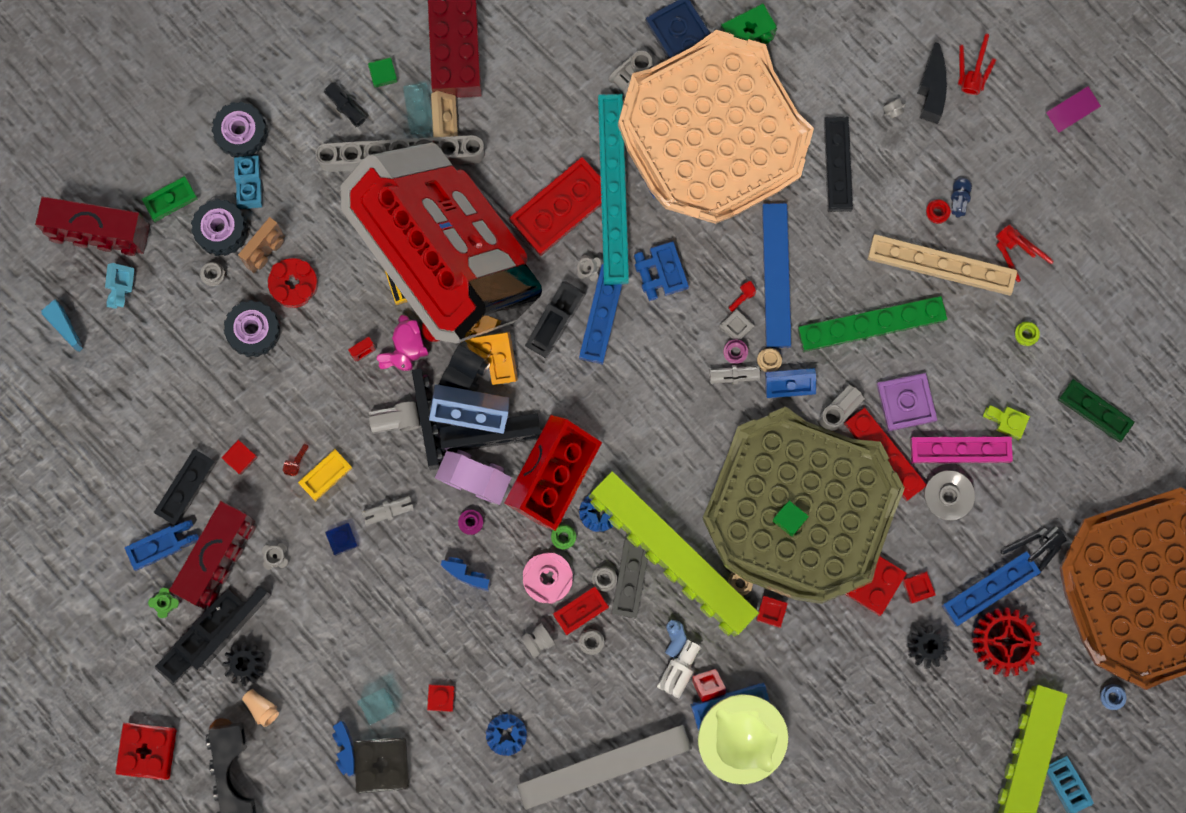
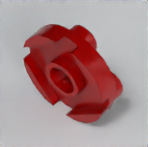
M289 258L272 266L268 276V289L273 298L281 305L288 308H298L307 304L308 300L315 295L318 289V279L308 262L297 258ZM292 277L299 280V284H296L294 289H291L290 285H286L287 281Z

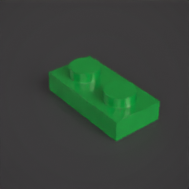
M185 176L142 199L154 222L198 200Z

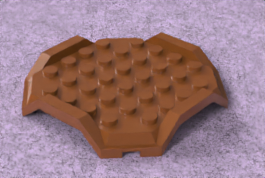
M1180 487L1083 519L1060 566L1066 600L1080 639L1094 665L1144 690L1186 675V489Z

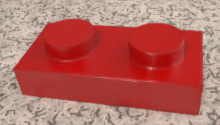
M593 587L553 613V616L566 636H568L609 609L597 588Z

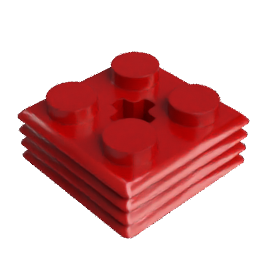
M123 723L115 773L117 775L168 780L171 773L176 728ZM146 744H148L147 748L151 749L152 752L144 758L141 748H145Z

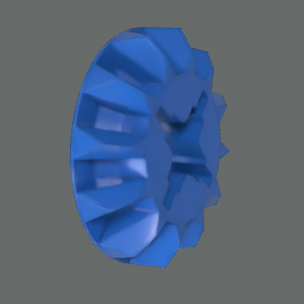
M588 495L581 502L579 509L582 523L585 527L595 532L609 530L613 525L609 522L608 519L610 517L606 513L602 514V518L598 522L597 515L588 512L595 510L590 503L592 499Z
M510 714L497 716L489 723L486 730V740L489 747L495 753L503 756L519 752L527 738V731L523 722ZM513 725L511 736L515 743L506 739L499 744L502 735L497 728L507 730Z

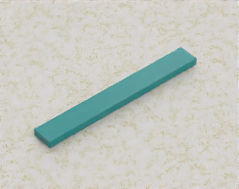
M622 94L598 95L604 285L629 284L624 140L618 127L623 107Z

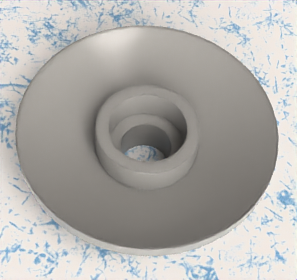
M942 471L928 481L924 497L926 505L932 514L940 519L953 521L964 517L970 512L975 501V491L969 479L963 474L956 471ZM944 493H950L952 500L946 501Z

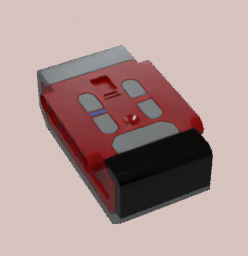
M426 143L368 155L341 185V211L436 340L459 343L510 325L539 299L542 294V286L526 264V252L465 171L456 170L451 166V162L438 145Z

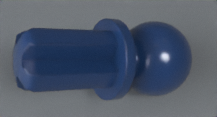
M959 178L953 183L951 213L956 215V218L966 215L967 204L971 200L972 184L966 178Z

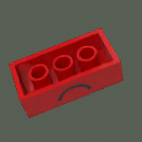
M551 415L504 504L540 526L556 531L602 442L571 421Z

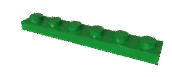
M942 296L800 326L797 330L803 352L946 322L947 315Z

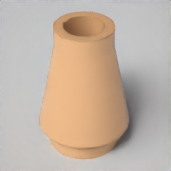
M254 689L249 690L242 697L257 724H262L263 727H266L278 717L277 706L258 694Z

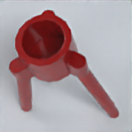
M988 33L984 35L975 70L968 71L966 75L964 45L959 46L958 85L962 86L961 91L964 93L978 95L980 91H984L985 83L996 63V59L993 58L982 77L980 69L989 39Z
M1008 225L997 234L996 238L999 243L996 246L1002 252L1010 269L1016 270L1006 248L1012 250L1018 245L1031 257L1034 258L1037 254L1049 264H1053V260L1023 237L1012 225ZM1017 273L1015 280L1020 282L1021 279Z

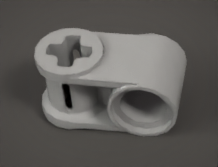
M642 50L635 52L610 75L609 82L615 83L626 97L632 73L652 68L651 55ZM644 61L648 65L641 69L636 67V63Z

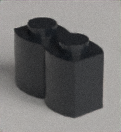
M466 341L461 342L452 355L449 365L438 385L476 392L479 384L476 383L479 375L483 377L490 366V363L487 362L490 355Z

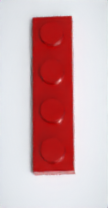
M865 408L844 423L856 440L878 441L882 443L894 473H897L905 488L902 497L906 502L926 487V483Z

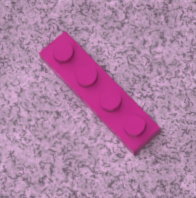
M912 437L910 439L911 463L1013 462L1012 437Z

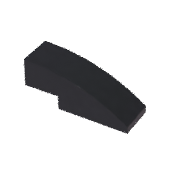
M935 42L930 51L917 94L926 96L920 119L938 124L946 102L947 73L940 43Z
M563 281L551 303H548L525 347L547 358L587 293L569 282Z

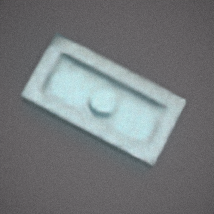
M427 83L403 86L410 134L432 132V112Z

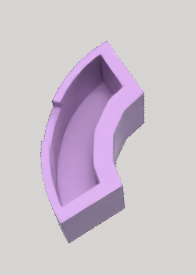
M458 450L457 453L446 451L435 479L458 490L463 489L476 494L475 497L498 505L501 504L512 478L503 473L504 468L492 463L486 466L471 459L472 455Z

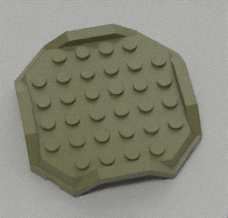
M787 407L771 412L768 416L755 421L754 419L738 426L702 518L724 566L750 583L795 600L819 604L870 584L873 580L876 565L892 519L905 489L897 473H894L882 443L851 439L811 424ZM788 501H791L809 516L793 537L773 522L774 517Z

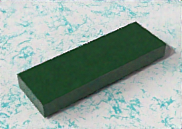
M1074 379L1070 381L1058 401L1119 443L1122 442L1135 423L1131 418Z

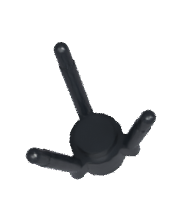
M1052 526L1048 530L1044 527L1039 532L1001 550L1000 553L1004 555L1041 537L1039 540L1041 547L1028 558V562L1035 560L1045 550L1050 552L1038 567L1042 572L1055 554L1062 549L1061 545L1067 539L1058 527Z

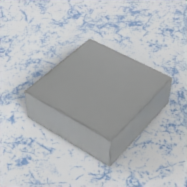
M736 309L719 328L731 340H742L754 328V325Z

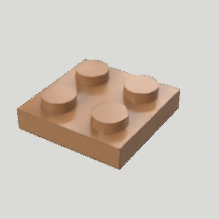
M269 217L238 254L245 267L252 273H255L257 269L261 270L266 265L267 257L273 250L277 251L283 244L285 236L278 223Z

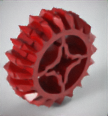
M999 608L995 609L994 616L989 612L985 614L987 622L982 619L978 620L977 623L982 629H973V632L979 635V638L971 639L972 643H979V647L974 648L973 653L981 652L982 656L978 657L977 661H987L984 665L985 670H989L994 666V675H998L1002 669L1003 677H1008L1010 670L1014 676L1019 675V668L1026 672L1028 671L1027 664L1034 665L1036 663L1031 655H1040V652L1034 649V647L1042 645L1040 641L1034 640V637L1039 636L1040 632H1032L1031 628L1035 627L1036 623L1031 622L1027 625L1026 621L1029 618L1027 614L1019 618L1020 610H1014L1011 615L1010 608H1004L1002 615ZM1003 622L999 635L997 637H988L990 629L996 623ZM1011 623L1021 630L1024 638H1019L1014 634ZM1007 636L1008 639L1011 640V642L1017 643L1011 644L1010 646H1007L1005 648V645H1002V642L995 641L1002 640ZM988 645L998 649L1002 661L992 655ZM1016 647H1025L1022 656L1014 663H1010V657H1013L1014 649Z

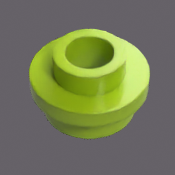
M1022 322L1016 327L1014 335L1019 344L1032 346L1039 340L1040 331L1034 323ZM1023 331H1028L1030 338H1025Z

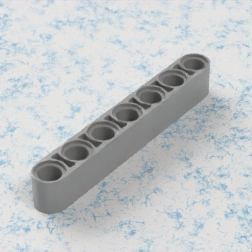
M470 135L326 143L317 148L315 155L322 170L337 172L354 171L365 157L372 155L376 151L387 152L426 143H435L442 152L448 147L454 148L455 152L453 154H445L452 165L479 163L483 160L485 151L483 141L477 136ZM471 146L479 147V151L473 154L467 150ZM350 153L358 154L354 160L346 159ZM326 154L334 155L333 159L328 162L322 160Z
M684 725L518 784L517 788L526 810L689 751L692 747Z

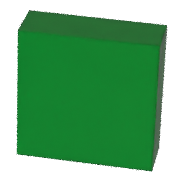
M391 57L368 63L374 88L397 83Z
M788 501L774 517L773 522L793 537L809 516L791 501Z

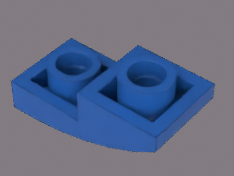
M449 557L448 561H441V566L457 580L471 587L489 592L491 581L490 579H485L486 574L471 572V576L467 575L468 566L463 564V560L459 558Z
M340 721L332 726L335 730L332 736L339 747L344 746L345 749L336 754L339 759L336 761V764L343 775L347 773L349 777L356 775L357 770L355 747L345 722Z

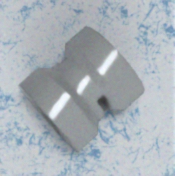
M542 624L535 627L534 632L531 634L526 633L520 637L533 658L539 656L541 650L549 649L555 645Z

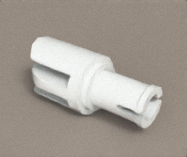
M686 640L677 660L670 661L657 688L665 690L668 694H673L676 698H680L693 674L691 665L701 647L694 642L691 643L690 640Z

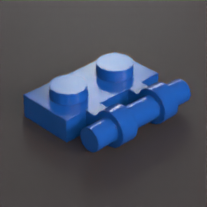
M674 242L650 248L652 258L645 260L643 252L634 255L636 261L634 266L636 272L640 273L643 282L641 286L643 292L647 294L649 301L658 299L656 289L661 287L665 296L689 288ZM653 267L656 268L659 277L655 280H652L649 269Z

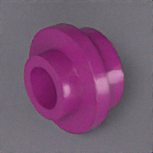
M733 339L726 343L723 354L728 362L739 364L747 358L748 348L743 341ZM733 347L740 349L741 352L738 356L731 354Z
M467 510L460 515L458 526L464 534L475 535L483 527V518L479 512ZM468 518L475 519V524L471 527L466 525Z

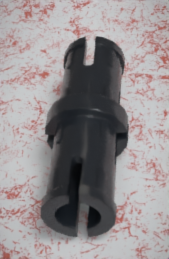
M332 82L325 88L324 93L334 102L339 113H343L355 127H359L365 122L367 116L354 104V99L351 96H347L336 82Z

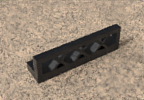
M538 413L507 418L504 434L458 425L439 428L443 454L446 451L457 452L458 450L465 451L538 440L541 434Z

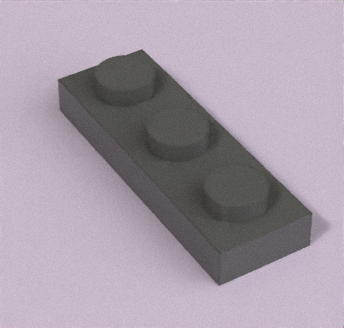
M628 539L624 540L611 614L637 619L647 564L645 556L647 551L640 545L635 547Z

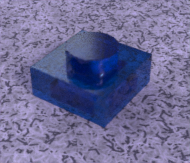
M349 523L325 532L334 556L358 547Z

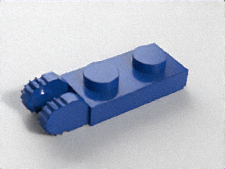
M189 520L174 527H167L126 546L125 551L134 571L147 567L181 551L184 547L196 543L199 539L198 534L190 535L181 541H178L176 534L193 527L192 521Z

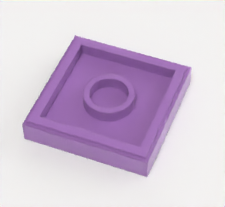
M926 373L876 384L888 432L937 421Z

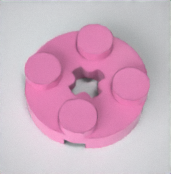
M543 553L534 556L526 564L523 570V585L527 594L535 601L553 604L562 600L569 593L572 587L573 574L569 563L563 557L555 553ZM552 572V578L555 581L552 584L547 583L544 585L541 574Z

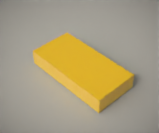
M335 449L298 483L316 502L353 468Z

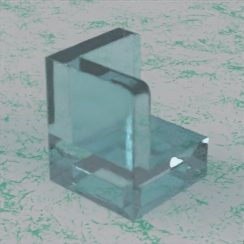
M386 688L357 701L358 706L362 708L370 725L397 712Z

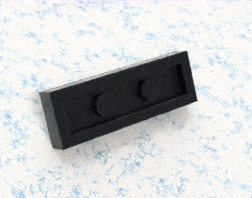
M193 449L153 513L175 526L178 525L217 462Z

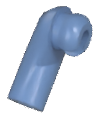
M671 620L666 625L671 643L665 653L676 659L685 645L687 637L682 623Z

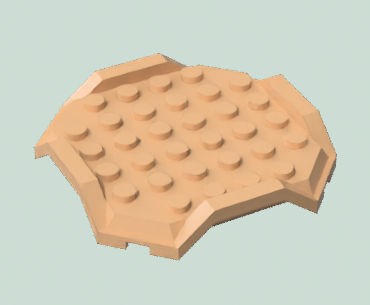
M715 30L693 47L651 69L632 73L618 121V127L628 153L649 190L667 210L714 224L740 214L798 180L803 171L807 149L814 130L797 112L775 74L766 44L749 39L745 41L735 38L733 34L720 30Z

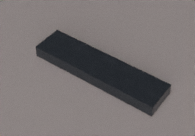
M849 116L824 117L828 212H852Z
M261 587L258 588L196 656L191 665L196 670L203 671L267 601L271 594Z

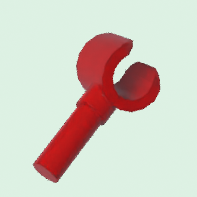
M751 281L746 282L740 287L743 294L728 307L731 312L743 301L755 296L756 288Z

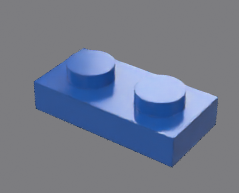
M815 368L765 372L766 397L815 395Z

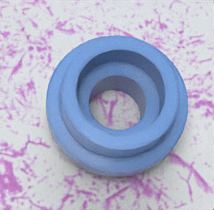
M1107 685L1100 693V700L1107 709L1118 710L1126 703V693L1119 685ZM1111 692L1116 695L1115 702L1109 700Z

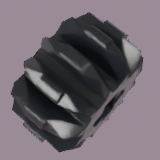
M932 625L927 626L926 632L922 627H918V635L914 633L909 635L915 643L906 644L907 648H914V652L908 654L909 658L917 655L918 658L915 661V665H920L924 660L925 669L931 667V662L935 667H939V659L943 661L948 659L943 651L951 650L950 646H943V642L949 640L948 636L940 638L939 636L942 633L940 628L933 634ZM928 641L931 642L930 645L933 644L934 650L929 651V653L926 652L927 649L924 650L923 644L928 643Z
M246 642L242 643L241 650L237 645H233L232 648L235 654L226 652L225 656L231 660L230 662L222 663L223 667L231 668L225 672V676L230 677L234 675L231 681L233 684H237L241 679V685L247 686L248 678L253 684H256L255 674L262 677L265 674L259 670V667L267 666V662L259 661L265 656L264 652L256 654L258 646L252 645L249 649V645ZM242 659L250 660V663L247 664V670L240 668L243 664Z

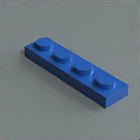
M603 264L601 265L579 355L580 360L602 365L622 284L604 285Z
M1027 551L942 605L955 627L1041 573L1034 561L1028 562L1030 555Z

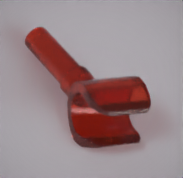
M303 444L294 462L288 460L284 462L283 472L285 475L296 476L298 474L301 459L309 448L308 445Z

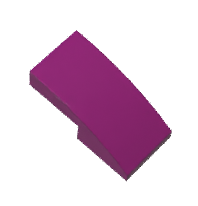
M1088 86L1047 111L1046 114L1059 133L1095 111L1101 105Z

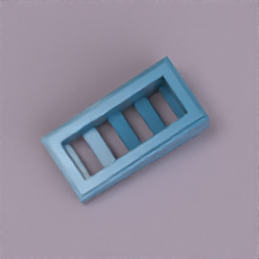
M56 299L53 300L41 311V314L76 351L80 352L83 349L82 344L63 306Z
M1067 756L1049 764L1047 775L1066 813H1077L1094 804L1089 792ZM1064 766L1066 767L1067 771L1055 776L1054 771ZM1068 776L1071 777V781L1063 785L1060 784V780ZM1076 786V791L1068 795L1065 793V790ZM1081 796L1082 800L1074 804L1071 803L1070 800Z

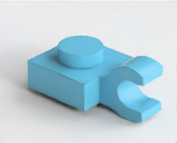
M116 263L108 264L105 288L111 289V293L107 298V307L117 309V306L124 307L125 293L132 292L134 268Z

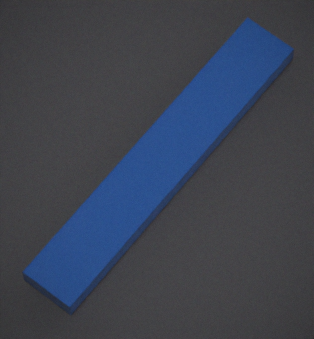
M763 204L766 348H791L787 204Z

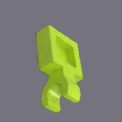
M991 405L988 408L986 407L982 416L985 419L998 423L996 431L1017 440L1022 438L1030 416L1010 407H1005L1002 412Z

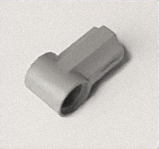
M848 385L825 408L819 417L820 427L835 432L865 400L861 392L855 387ZM826 415H835L837 423L832 424L828 422Z
M417 402L399 403L394 408L369 412V421L373 434L392 430L410 431L421 427Z

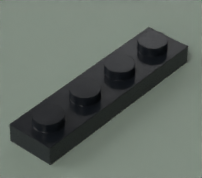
M421 368L413 369L411 371L428 467L430 470H436L440 467L439 462L443 460L441 446L436 447L435 438L439 437L437 423H432L429 420L432 398L428 399L426 392L427 389H431L428 374L423 375Z

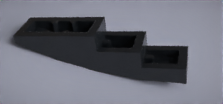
M227 589L192 623V627L173 645V649L155 665V669L174 686L192 667L191 662L244 603Z

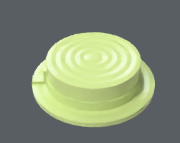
M735 695L718 702L705 715L698 733L699 752L707 768L718 778L734 784H750L768 777L781 764L788 746L787 727L779 711L768 701L753 695Z

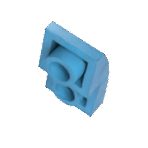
M259 156L234 158L237 207L239 209L262 207Z

